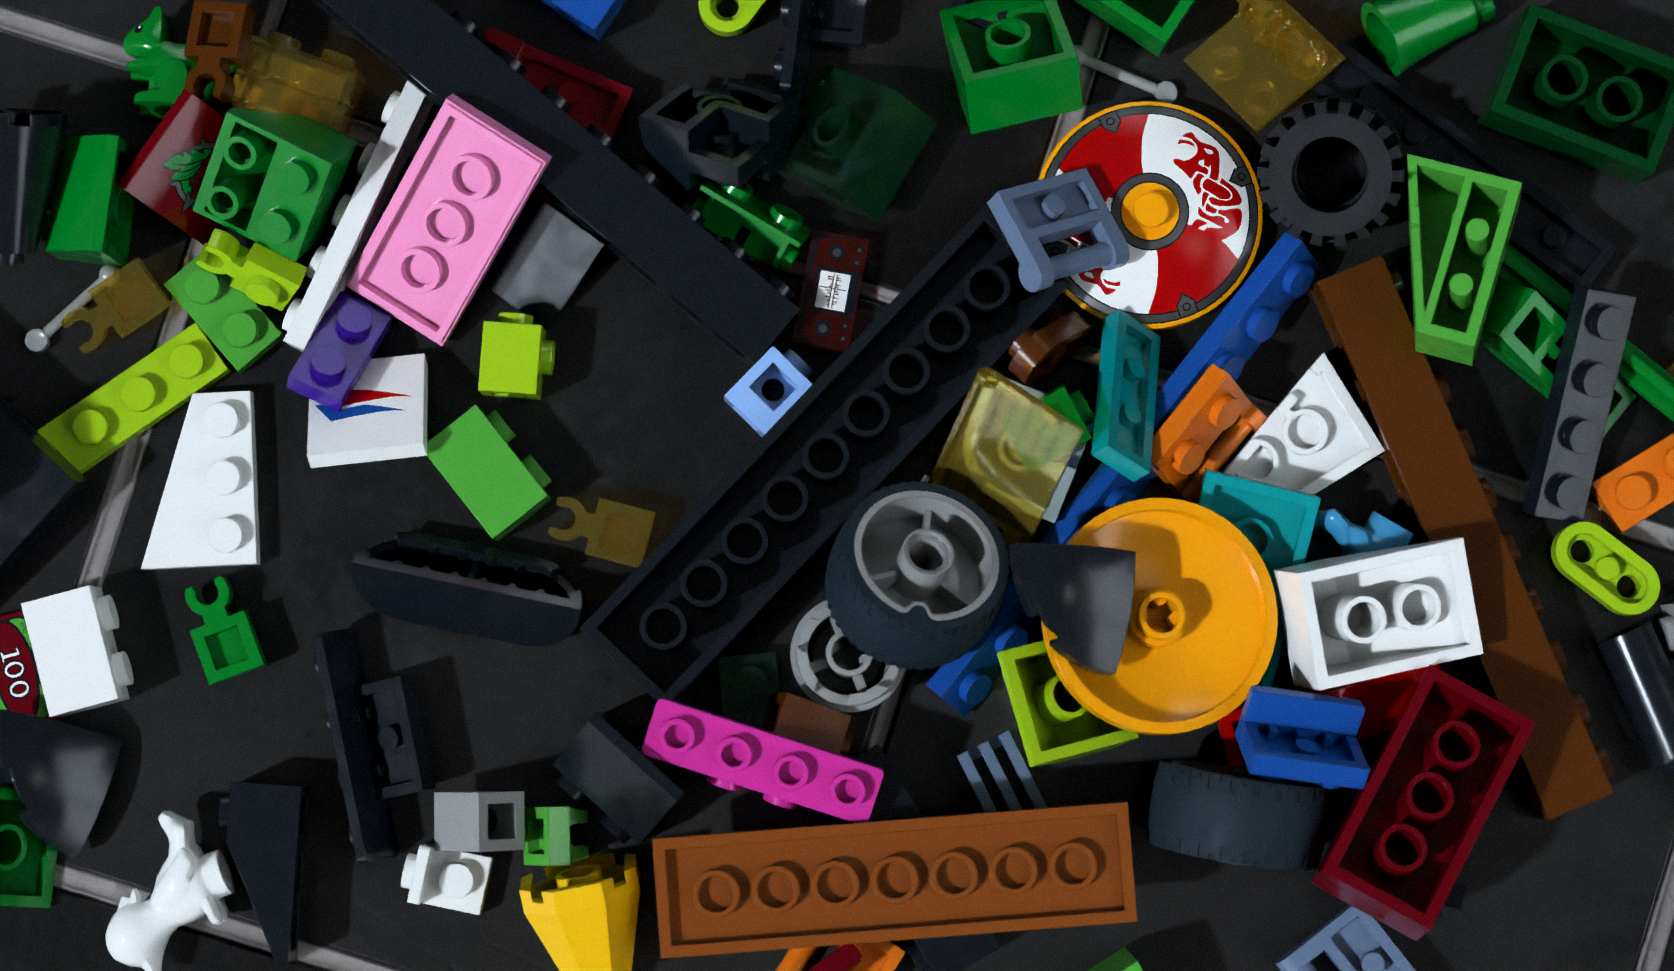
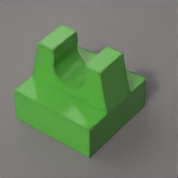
M569 806L524 807V865L564 866L571 865V862L589 858V846L572 845L570 843V827L573 824L588 823V811L569 808Z

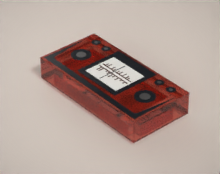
M813 229L798 306L800 310L797 312L792 344L843 353L850 346L869 239Z

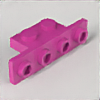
M664 697L659 698L656 703L642 746V753L644 755L708 775L707 781L715 786L731 791H740L741 787L764 793L763 799L783 808L796 809L798 804L854 823L869 821L884 775L881 767Z

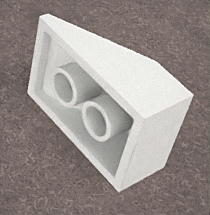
M1462 537L1326 558L1273 570L1293 685L1320 691L1484 654L1464 539Z

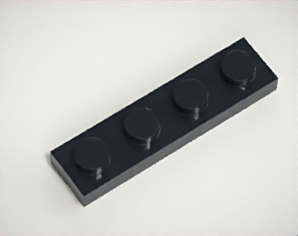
M1575 285L1522 511L1537 517L1583 522L1635 306V296Z

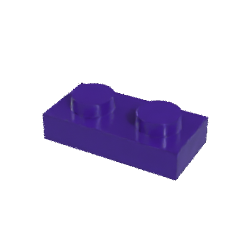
M340 291L288 375L287 388L336 412H340L389 331L393 315Z

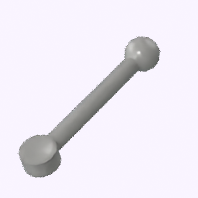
M1074 45L1078 55L1079 66L1085 65L1154 94L1156 102L1171 104L1176 99L1178 91L1172 82L1163 81L1157 84L1090 56L1084 47Z
M111 264L102 266L99 271V278L41 330L32 329L26 334L25 344L27 348L38 353L47 350L50 345V337L106 286H114L119 283L122 276L119 267Z

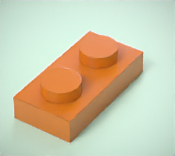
M1674 432L1592 481L1590 492L1617 534L1623 533L1674 501Z

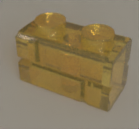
M269 31L267 39L252 35L246 66H239L233 79L235 94L231 103L239 109L304 115L348 136L355 110L358 108L366 85V79L359 70L354 69L356 60L328 49L323 50L321 58L300 51L301 41L275 31Z

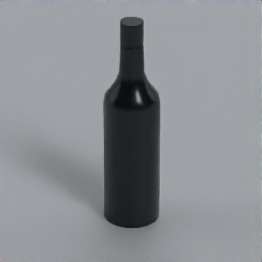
M1649 620L1613 634L1598 642L1597 645L1652 764L1657 770L1674 779V669L1652 621Z

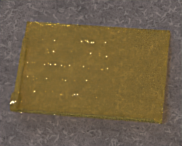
M980 367L928 483H936L939 486L943 485L951 490L954 489L961 495L964 494L968 499L975 501L979 507H982L985 510L984 512L992 518L993 523H996L999 532L1001 531L1003 541L1007 545L1006 550L1009 553L1010 544L1031 542L1084 429L997 371L988 367Z

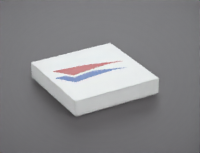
M425 353L371 359L340 412H336L309 399L307 458L311 468L427 456L428 363Z

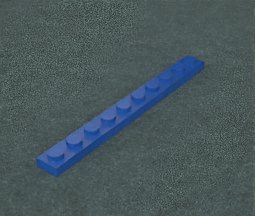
M1286 231L1283 233L1156 394L1153 436L1212 363L1229 373L1236 382L1244 364L1259 345L1274 334L1279 320L1297 297L1302 296L1308 291L1314 276L1321 267L1303 241L1292 237ZM1102 462L1039 543L1066 544L1079 528L1094 517L1122 503L1137 500L1158 475L1151 468L1149 474L1133 482ZM1013 577L1009 579L1000 609L983 637L961 658L940 667L926 684L928 688L964 717L968 715L975 705L987 697L992 683L1002 672L997 653L1026 645L1029 636L1041 622L1040 615L1034 617L1027 616L1018 597Z

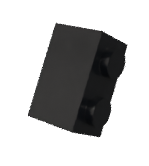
M596 712L553 764L562 773L556 780V783L581 805L587 798L591 799L605 812L599 822L624 844L630 837L639 844L642 843L689 791L657 760L644 755L642 747L605 713Z

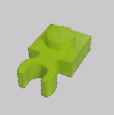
M214 228L208 243L205 242L196 264L206 271L233 277L230 287L245 293L253 302L264 306H271L281 312L301 286L308 269L257 242L248 249L242 246L230 233Z

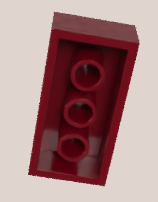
M1429 665L1415 681L1370 767L1364 789L1358 790L1310 883L1415 941L1420 939L1431 930L1537 722Z

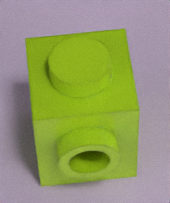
M503 312L499 313L498 322H483L478 391L483 396L541 400L543 375H553L555 341L546 340V330L542 325L533 324L534 316Z

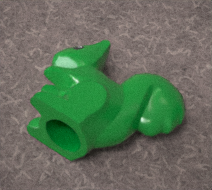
M160 6L153 8L149 18L135 26L127 34L123 42L124 51L130 57L136 59L128 62L126 65L127 71L131 72V79L149 82L147 90L139 91L134 95V104L141 106L140 117L150 120H162L181 92L185 89L184 85L188 73L197 66V63H193L184 56L186 44L169 41L168 22ZM253 32L247 61L250 59L252 47L254 46ZM231 65L230 72H237L240 66ZM215 81L206 86L203 97L204 103L213 97Z

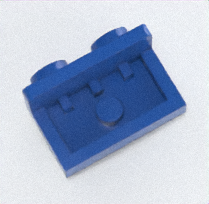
M1259 685L1250 687L1235 731V737L1249 774L1257 775L1269 781L1290 779L1312 782L1326 789L1348 787L1363 790L1370 772L1368 763L1356 738L1365 713V708L1360 700Z

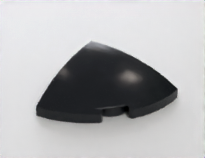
M1010 544V565L1018 597L1027 616L1034 617L1040 615L1044 625L1058 637L1050 640L1049 645L1068 661L1083 669L1108 676L1115 674L1122 655L1131 615L1136 551L1068 544Z
M0 710L1 784H14L17 796L26 807V809L19 810L17 814L25 826L35 836L55 850L71 857L78 856L105 799L122 741L63 722L16 711Z

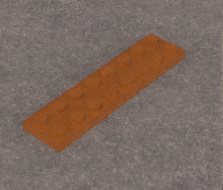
M1128 802L652 839L661 959L1138 922Z

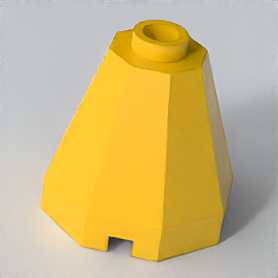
M602 852L589 855V858L571 862V865L544 867L546 879L535 883L533 873L521 878L519 892L524 914L559 971H632L641 878L636 854L624 853V864H616L614 853Z

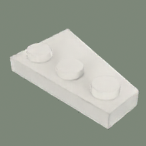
M1323 352L1222 473L1314 495L1381 454L1385 449Z
M252 391L192 393L141 569L160 570L260 565L254 393Z

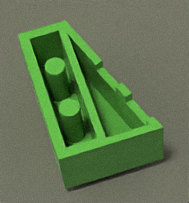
M1407 154L1406 180L1415 351L1473 366L1520 205L1522 182Z

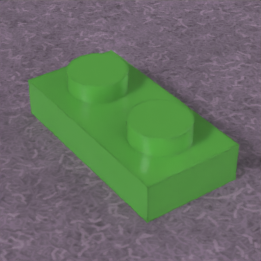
M197 256L169 279L164 286L233 367L242 374L280 342L285 335L257 303L250 300L245 293L230 287L233 277L204 270L196 264Z

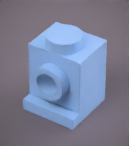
M772 346L724 395V401L763 437L811 387L812 383L808 378L814 372L790 348L782 355ZM774 380L782 384L784 395L781 399L769 401L763 396L762 387L766 382Z

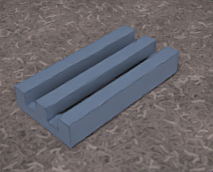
M1009 730L956 755L984 812H997V809L973 763V760L983 756L1009 810H1022L993 751L1003 746L1033 808H1048Z

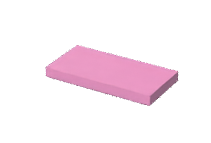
M452 93L444 101L345 286L435 343L443 346L451 337L552 156Z

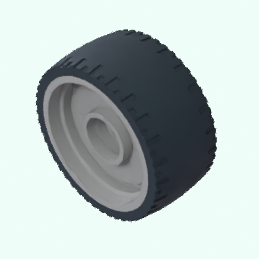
M904 481L899 484H890L888 487L884 486L879 491H874L870 496H867L853 510L840 529L831 549L826 569L825 597L828 601L827 606L831 610L832 618L836 621L835 624L842 630L841 633L847 636L849 642L855 644L857 649L864 651L867 656H872L876 661H882L886 665L897 666L896 668H907L908 670L933 669L936 666L942 667L946 663L950 664L955 659L958 660L983 637L996 617L1004 599L1010 575V560H1008L1009 553L1006 550V542L1003 541L1001 531L999 532L996 523H993L989 514L987 515L982 507L976 505V502L968 499L966 495H961L958 491L951 490L947 486H939L936 483L930 484L924 481H910L909 483Z
M1161 759L1154 779L1150 800L1148 843L1169 851L1226 863L1290 871H1315L1318 869L1327 835L1330 789L1320 787L1312 782L1290 779L1269 781L1257 775L1249 774L1247 767L1239 766L1230 769L1227 764L1184 759Z

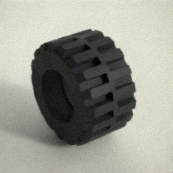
M1330 94L1328 98L1317 99V97L1305 100L1300 106L1292 107L1287 111L1279 122L1274 125L1265 140L1260 152V162L1257 166V179H1260L1261 186L1259 194L1262 203H1267L1271 210L1269 213L1270 217L1276 224L1281 222L1288 228L1287 233L1292 237L1298 239L1300 235L1310 239L1309 244L1321 247L1323 242H1334L1335 247L1348 244L1349 240L1358 238L1360 241L1370 236L1373 229L1377 226L1382 227L1390 218L1394 207H1397L1406 175L1405 150L1402 149L1400 136L1395 126H1390L1386 121L1387 116L1379 109L1373 110L1366 106V101L1355 97L1354 100L1342 98V95ZM1324 137L1342 138L1354 144L1362 152L1366 161L1367 176L1363 187L1353 198L1338 203L1324 202L1314 198L1303 188L1297 174L1298 160L1303 150L1313 141Z

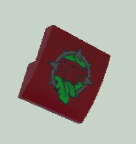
M184 89L117 185L204 245L205 242L208 243L214 228L220 229L222 225L192 209L225 117Z

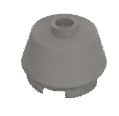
M825 600L809 610L795 629L790 648V661L794 676L806 695L818 704L846 713L860 712L873 708L886 700L895 691L904 675L905 668L886 665V663L876 661L872 656L869 657L864 651L857 649V646L850 643L847 636H844L841 633L842 630L835 624L836 621L832 618L831 610L827 606L828 601Z

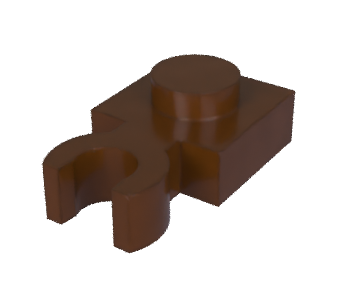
M194 0L184 56L193 63H197V66L188 73L184 88L202 101L206 86L215 81L213 96L220 102L230 104L234 97L235 83L229 75L231 65L246 66L256 10L248 3Z

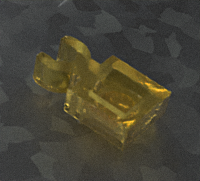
M137 257L88 291L98 306L93 309L89 307L75 309L63 318L61 324L64 328H67L78 320H84L92 326V338L79 347L82 353H88L98 348L105 341L109 327L113 326L123 339L171 306L172 303L140 258Z
M557 498V506L571 509L574 512L575 523L567 530L549 527L548 534L563 542L574 541L581 536L588 538L585 555L638 568L644 561L657 515L655 512L599 498L596 512L593 514L587 512L584 506L574 498Z

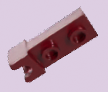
M488 28L484 31L483 36L490 50L497 52L500 48L506 50L524 65L527 72L522 77L541 91L545 86H548L562 96L572 107L568 115L584 129L591 123L605 132L613 141L615 140L634 96L632 88L528 44L526 45L524 41L494 28Z

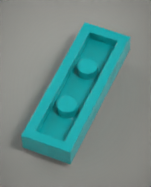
M1118 309L1103 319L1091 455L1135 482L1151 472L1161 336L1121 309Z

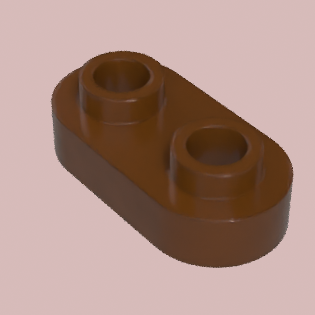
M1075 311L1065 316L1056 313L1037 332L1030 327L1018 336L1008 350V354L1012 357L1008 370L1026 386L1035 383L1067 364L1087 342L1093 327Z

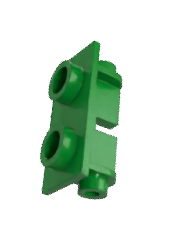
M707 179L701 184L699 190L710 197L700 193L693 204V207L706 219L702 226L721 238L727 236L734 241L742 226L750 230L751 232L742 248L748 254L775 270L781 266L789 271L800 253L799 250L791 245L799 248L813 233L812 229L802 224L803 218L793 209L779 203H774L771 206L752 195L754 189L747 182L737 188L734 186H723L715 183L712 179Z

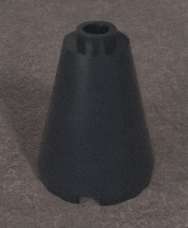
M0 109V264H24V254L37 252L68 128L67 113L39 109Z

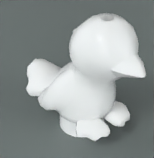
M162 811L158 816L160 825L169 839V855L157 875L151 898L142 901V896L136 888L132 889L130 898L122 896L118 909L112 916L105 934L107 949L114 960L130 967H140L144 971H162L164 950L170 936L178 927L196 921L204 915H207L208 919L216 925L227 921V917L230 914L223 897L235 892L233 876L223 853L217 849L204 854L195 841L194 821L184 818L173 811Z

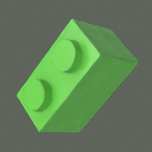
M475 404L427 442V456L490 537L499 542L552 500L544 489L552 480L531 454L521 460L508 442L515 438L516 435L496 409L486 415Z

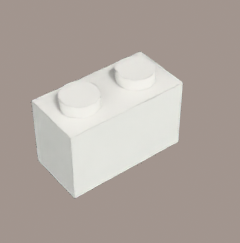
M88 585L21 603L49 717H65L130 699L127 686L134 683L133 671L126 652H118L112 630L119 628V617L111 595L104 596L101 587Z

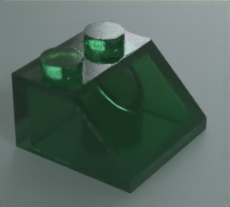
M825 64L799 107L797 129L792 146L780 170L839 206L879 222L917 157L922 153L937 123L897 90Z

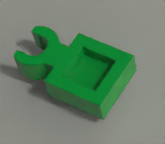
M223 576L214 578L218 589V597L212 604L206 605L201 601L196 587L185 589V599L189 608L196 614L202 615L205 623L203 626L190 630V634L209 685L219 684L268 665L249 612L243 610L231 615L229 607L233 600V589L230 582Z

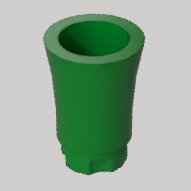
M1373 0L1363 3L1361 7V21L1366 39L1379 64L1393 77H1397L1424 57L1447 44L1475 32L1477 26L1493 20L1496 16V7L1493 0Z

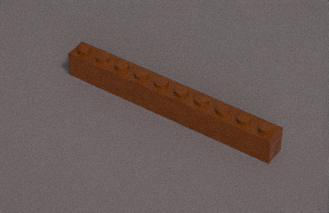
M1382 255L1317 281L1310 288V292L1362 413L1385 449L1381 453V457L1418 543L1456 537L1464 539L1484 653L1468 657L1483 694L1537 722L1515 764L1516 771L1537 819L1551 820L1613 794V789L1608 780L1614 777V770L1610 759L1601 745L1594 747L1585 727V725L1591 723L1588 708L1581 695L1577 691L1571 693L1562 674V671L1568 669L1565 655L1554 637L1547 639L1539 620L1545 614L1540 597L1531 584L1524 586L1515 565L1521 562L1518 546L1508 530L1501 532L1492 512L1498 509L1495 493L1485 477L1478 479L1470 461V457L1475 456V449L1470 435L1463 424L1455 426L1448 410L1447 404L1452 402L1448 384L1440 371L1432 373L1425 354L1415 351L1414 319H1409L1401 301V298L1406 297V289L1397 268L1394 265L1387 267Z

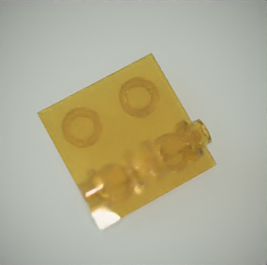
M1236 0L1240 4L1239 13L1184 58V62L1257 133L1345 60V57L1285 0Z

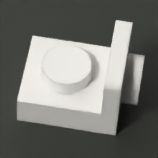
M420 844L417 854L408 853L403 868L401 887L409 889L407 902L417 905L423 903L481 915L494 857L472 852L434 851V844Z

